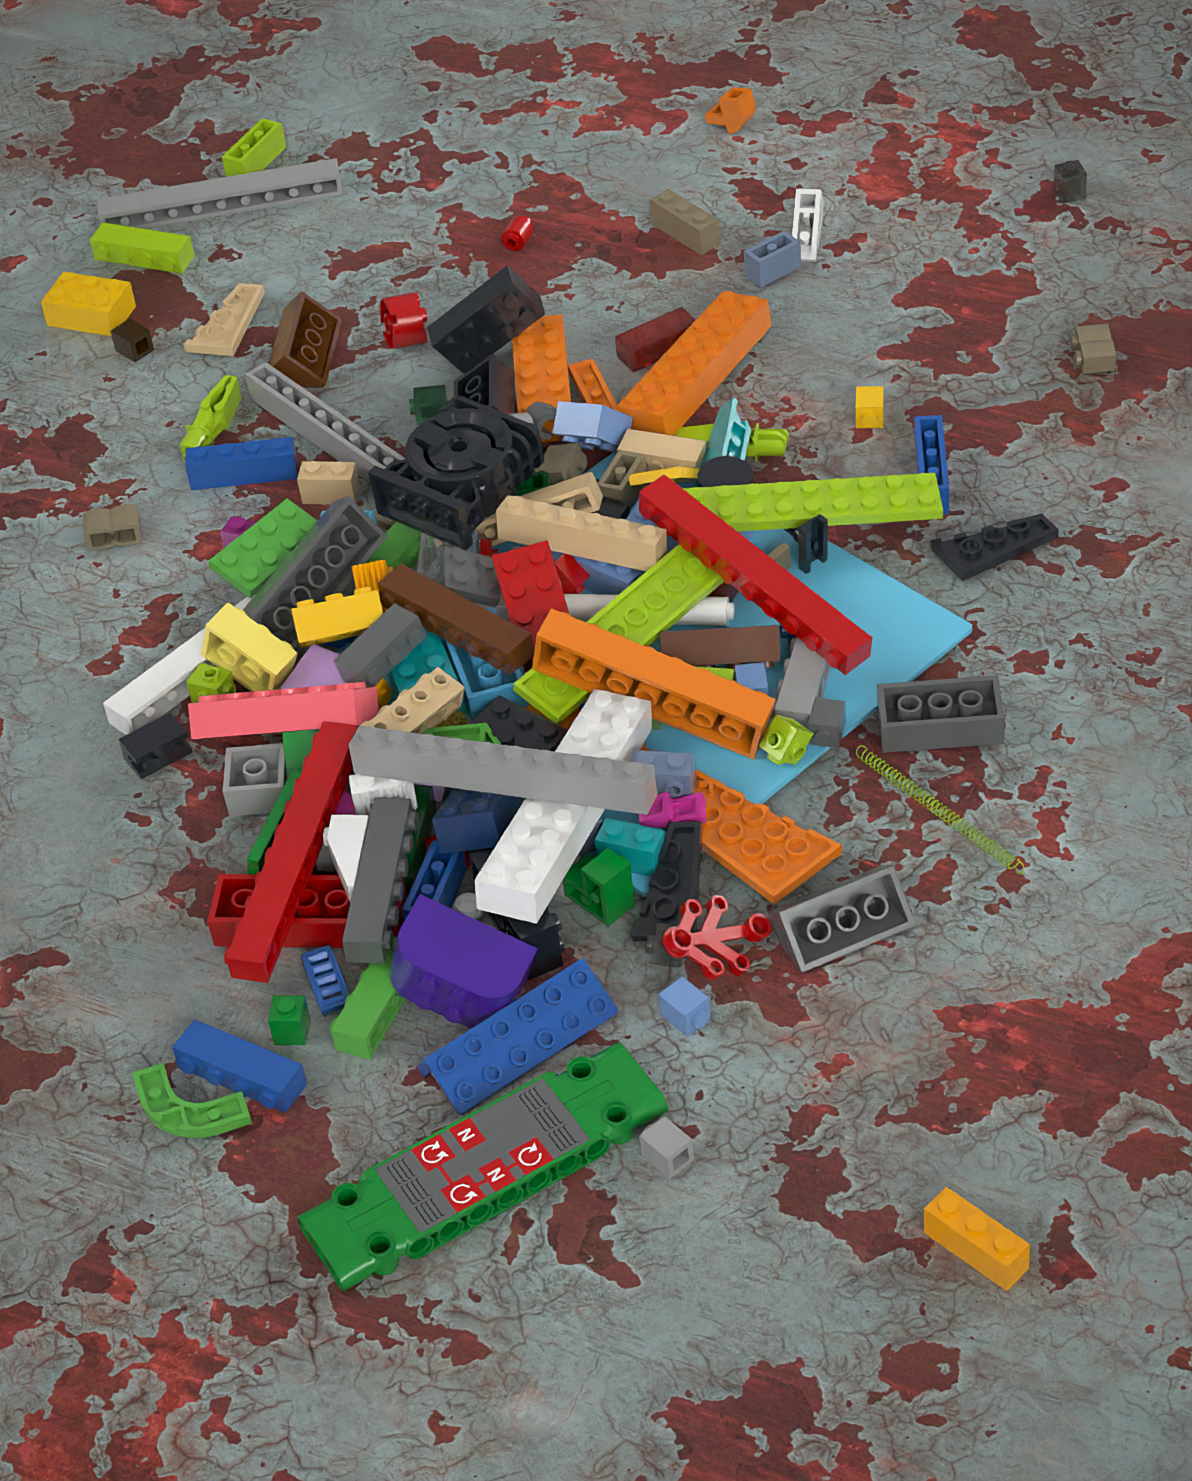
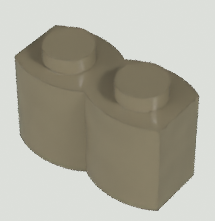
M1109 325L1075 326V334H1071L1070 342L1072 351L1076 350L1074 353L1076 367L1080 366L1083 374L1115 371L1116 352L1111 339Z
M119 505L110 510L97 508L83 513L84 538L89 550H105L114 545L132 546L142 541L141 520L136 505Z

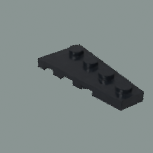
M1041 513L1009 521L1007 526L1002 528L988 526L981 528V533L969 536L964 532L956 534L954 539L942 542L941 538L931 540V550L964 581L1058 538V528Z
M701 821L670 822L658 856L659 862L656 871L652 873L649 881L650 888L647 897L642 902L639 910V920L631 933L633 942L662 941L666 930L678 926L682 917L680 907L689 899L698 901L703 836ZM697 918L693 922L690 930L691 933L696 932Z

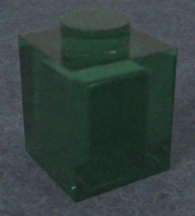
M445 385L413 388V399H409L410 414L416 416L417 425L437 415L443 406L448 405Z

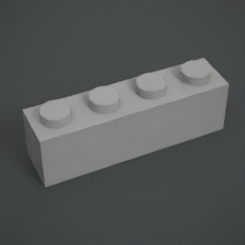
M797 637L791 640V658H786L785 677L784 679H779L777 687L778 700H775L771 718H774L776 715L793 718L808 729V721L815 698L823 697L831 666L818 653L808 649L805 643Z

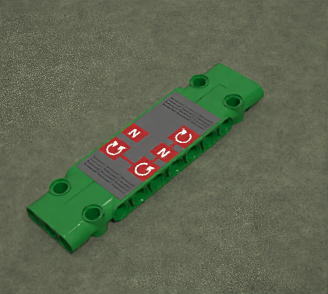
M617 1042L590 1058L585 1056L573 1058L567 1064L566 1071L560 1074L554 1071L544 1073L363 1172L357 1184L343 1183L337 1186L332 1192V1198L298 1215L297 1221L304 1236L338 1287L344 1292L371 1277V1273L377 1275L393 1273L399 1266V1258L405 1254L410 1259L421 1258L605 1155L611 1143L615 1145L627 1143L632 1139L636 1126H643L668 1112V1105L658 1087L620 1042Z

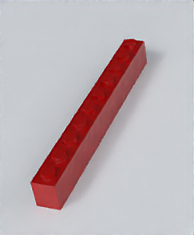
M665 474L639 491V512L645 519L651 520L659 528L666 529L667 536H671L680 543L685 551L691 552L700 559L705 567L711 568L720 575L725 583L734 586L747 600L759 606L768 617L774 618L783 625L788 633L798 637L805 643L808 649L818 653L832 668H837L844 675H847L870 657L873 637Z
M323 721L319 732L314 734L311 752L305 756L301 776L296 778L294 782L292 798L285 804L283 820L275 828L274 842L271 848L269 847L266 850L262 871L256 874L253 893L246 899L244 915L236 923L232 944L226 947L224 962L228 964L231 978L262 983L269 982L323 846L324 828L329 827L331 815H335L349 776L352 773L353 765L348 744L356 734L358 725Z

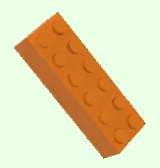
M563 314L547 315L538 319L512 339L518 413H526L528 407L536 402H545L556 409L558 401L571 402ZM554 419L547 420L542 427H545L552 436L550 440L541 438L542 443L562 441L563 437L552 433Z

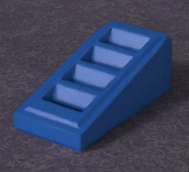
M324 946L302 954L303 968L322 1015L343 1009L349 992L331 946ZM341 992V995L324 1000V997Z

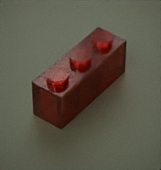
M680 307L615 336L617 357L633 373L656 363L692 325L695 319L683 307Z

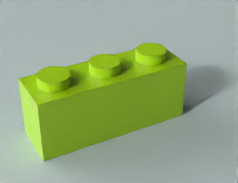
M262 118L222 156L226 177L263 171L286 148L282 123Z

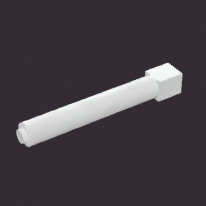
M564 594L570 615L584 622L591 619L618 596L605 594ZM707 596L674 625L728 626L729 620H734L735 605L734 603H729V597Z

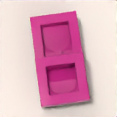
M669 792L660 793L657 795L648 814H639V824L652 828H668L670 822L701 821L702 824L706 823V799L702 792L672 799Z

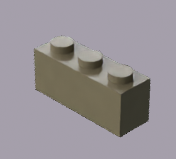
M670 189L650 199L652 225L700 255L720 245L719 219Z

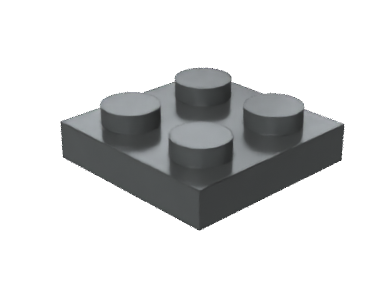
M444 546L440 553L441 585L472 602L496 607L500 601V588L492 557Z

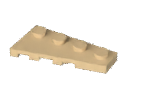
M239 283L223 300V307L217 311L214 310L209 316L210 321L205 326L201 325L195 331L196 336L192 340L188 339L184 343L185 352L234 356L265 294L264 286Z

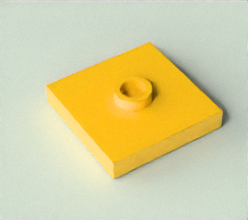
M679 466L630 474L629 483L630 486L646 487L664 474L675 483L698 480L699 468Z

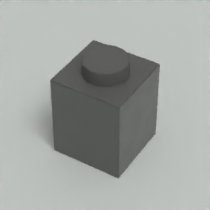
M815 698L808 721V730L814 733L809 744L839 748L846 725L845 701Z

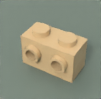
M302 461L297 478L302 504H332L334 501L348 496L356 503L360 490L356 462Z

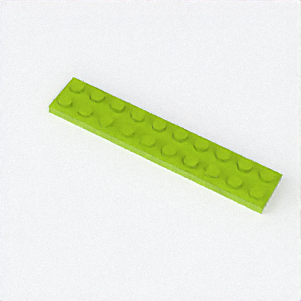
M935 473L683 488L737 532L798 528L818 514L828 519V526L943 519V506Z
M679 543L586 623L595 624L601 629L616 635H623L628 640L643 646H650L660 637V632L671 628L724 581L711 568L705 567L695 555L685 551ZM532 668L513 684L514 692L557 725L591 695L589 692L537 672Z

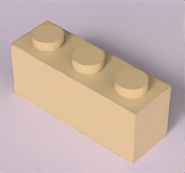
M627 429L617 452L621 450L644 455L647 472L679 466L700 469L706 452V441Z

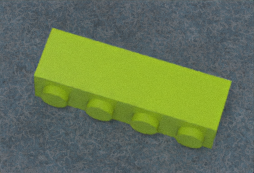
M102 222L89 239L94 260L182 274L195 257L191 236Z

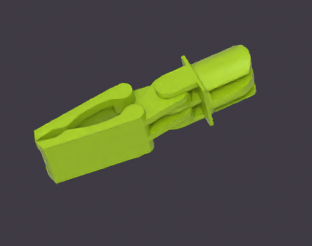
M225 375L200 403V409L193 425H185L187 434L179 444L184 462L186 448L214 446V439L222 430H226L229 427L242 398L237 377Z
M756 423V427L751 428L746 456H755V462H758L759 456L785 455L789 438L788 431L785 429H759V423ZM714 424L680 427L675 436L706 441L707 449Z

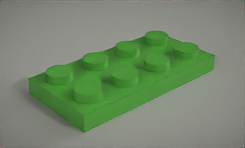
M287 498L209 560V568L248 598H252L309 532L317 520Z

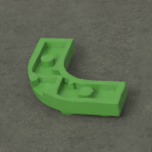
M164 1063L132 1072L144 1113L155 1126L169 1134L185 1138L202 1139L252 1124L242 1091L208 1102H187L176 1096L173 1092Z

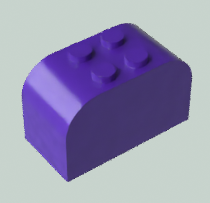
M420 894L399 931L390 965L389 977L394 989L402 997L414 1002L419 1008L431 1010L444 1016L449 1022L459 1023L472 1029L518 999L527 982L538 948Z

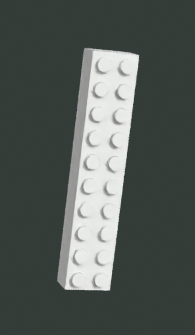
M594 689L555 752L630 762L632 751L641 749L652 730L651 701ZM526 798L475 879L477 909L537 924L605 809Z

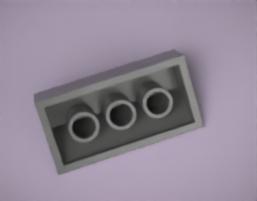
M894 865L878 866L768 912L780 944L800 973L916 925Z

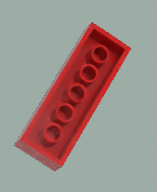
M218 874L207 921L214 946H228L232 944L236 923L242 919L245 912L246 899L252 895L255 888L256 874ZM339 875L310 876L283 947L321 948L329 945L331 948H344L342 940L351 903ZM404 877L402 878L404 886L403 900L397 903L399 910L398 924L392 927L394 937H398L404 923L402 908L408 897Z

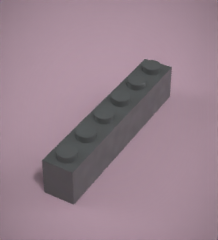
M373 799L342 940L347 962L385 963L387 951L393 949L394 935L392 927L398 924L399 910L397 903L403 900L404 895L402 878L408 876L409 863L407 854L413 852L412 830H417L418 813L413 811L411 799Z

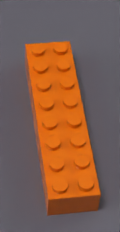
M722 291L617 405V411L633 417L631 429L674 436L679 428L687 422L772 326L768 299L758 298L753 295L737 294L732 291Z
M552 608L536 636L533 670L591 694L594 689L651 701L652 719L750 759H755L764 732L769 726L776 699L769 697L763 692L744 687L734 680H727L712 674L707 669L697 668L677 657H670L650 646H643L628 640L623 635L613 634L595 624L586 623L566 612H559Z

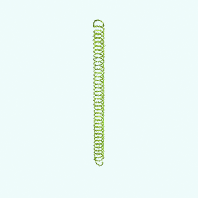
M860 745L856 749L857 757L862 759L863 762H866L867 765H870L871 768H874L875 771H878L879 774H882L883 777H886L887 780H890L891 783H894L895 786H898L907 795L919 801L920 804H923L924 807H927L928 810H931L940 819H944V822H948L949 825H952L961 834H965V837L973 841L974 844H977L978 847H982L991 856H995V859H999V862L1003 863L1004 866H1008V869L1015 868L1019 862L1023 865L1020 859H1017L1018 863L1010 868L1009 865L1015 860V856L1010 858L1011 852L1006 854L1007 850L1004 849L1002 851V846L998 847V843L993 845L994 840L989 841V837L985 838V834L980 836L981 831L976 832V827L972 829V824L968 825V821L964 822V818L959 820L960 816H955V812L951 813V809L947 810V806L943 807V803H940L942 806L936 811L940 805L938 804L939 800L934 801V797L930 798V794L926 795V791L922 792V788L918 789V785H914V782H910V779H906V776H902V773L897 774V770L893 771V767L889 768V764L885 765V761L881 762V758L877 759V755L873 756V752H870L864 761L863 754L862 757H859L857 750L860 747H864L866 749L863 752L864 754L868 750L865 746ZM907 780H909L908 783H907L908 786H907L906 791H905V790L903 789V788L906 787V786H904V784H905V782H906ZM1023 865V872H1022V873H1018V872L1016 871L1017 874H1023V873H1024V871H1025L1024 865Z

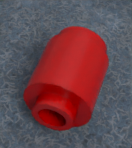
M522 215L513 218L501 236L504 246L512 251L522 250L533 234L532 221Z

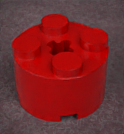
M417 292L386 297L380 300V322L385 325L386 331H383V335L389 349L427 343V333L423 324L428 321L425 307L420 308Z

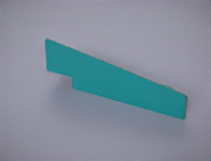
M734 397L719 408L702 465L706 461L720 456L738 457L745 461L751 428L747 420L741 421L736 411L738 401ZM696 480L695 487H700L698 480Z

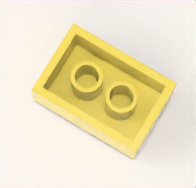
M228 602L206 624L201 649L203 657L217 667L230 670L233 679L251 692L280 689L293 671L297 652L288 642L281 641L271 634L267 627L257 624L242 609L235 608Z

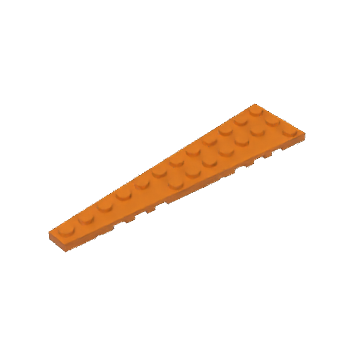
M531 704L525 707L526 709L551 721ZM575 709L558 725L569 730L580 713V709ZM645 743L640 749L642 751H652L646 748ZM696 770L694 793L702 792L706 799V823L702 824V850L775 905L842 854L841 844L810 828L808 831L795 825L793 819L787 816L781 818L770 812V807L760 802L758 805L746 800L743 793L726 787L722 782Z

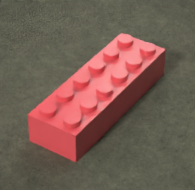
M365 682L199 696L198 703H188L191 739L320 729L323 721L361 725L365 721L369 722L379 712L377 688H366Z

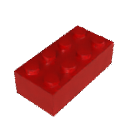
M548 540L492 556L509 620L514 625L531 633L534 651L537 633L551 608L570 614ZM534 656L523 664L525 673L532 668Z

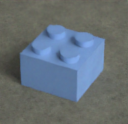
M558 401L552 433L563 437L562 442L569 444L579 443L581 449L593 450L594 446H597L602 451L614 453L616 448L619 447L627 429H631L633 417L604 405Z

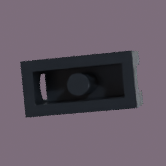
M171 713L119 739L124 760L140 779L192 753L191 746L185 741L188 738L187 731Z

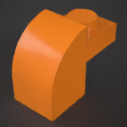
M730 88L718 99L719 103L704 116L707 124L726 125L728 134L737 132L755 114L756 106L752 90L750 88Z

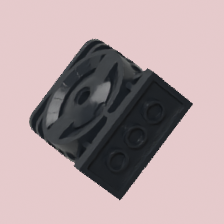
M456 395L449 400L448 405L443 406L439 410L437 415L422 422L411 433L405 449L407 459L391 462L385 469L374 466L368 472L377 514L467 551L473 545L471 533L484 521V518L496 513L497 508L508 495H516L519 486L524 482L525 478H529L534 473V468H539L544 463V454L539 430L534 424L479 404L466 397Z

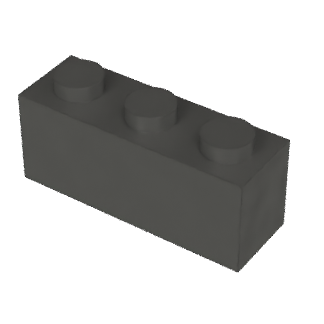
M394 603L334 660L342 680L347 683L365 682L366 688L374 687L383 677L427 636L419 616Z

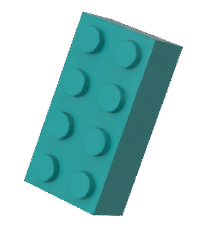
M424 628L427 636L387 674L396 698L403 690H409L416 685L423 674H429L437 667L459 682L440 636L430 633ZM464 697L461 707L442 722L466 716Z

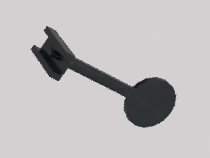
M720 456L706 461L700 467L697 474L700 487L752 484L754 480L752 467L746 461L732 456ZM818 514L798 528L784 529L799 544V569L805 574L811 571V563L816 559H819L822 563L827 561L828 519Z

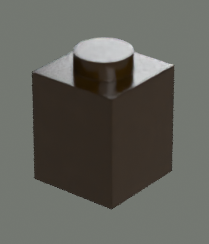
M131 318L111 330L115 351L134 363L154 351L150 330Z

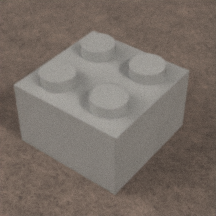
M284 744L226 748L223 795L229 816L271 813L287 781Z

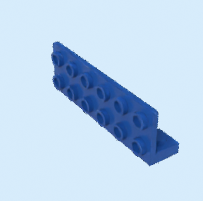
M582 958L423 1059L417 1068L423 1078L430 1073L433 1075L456 1112L461 1115L617 1014L618 1009L585 959Z

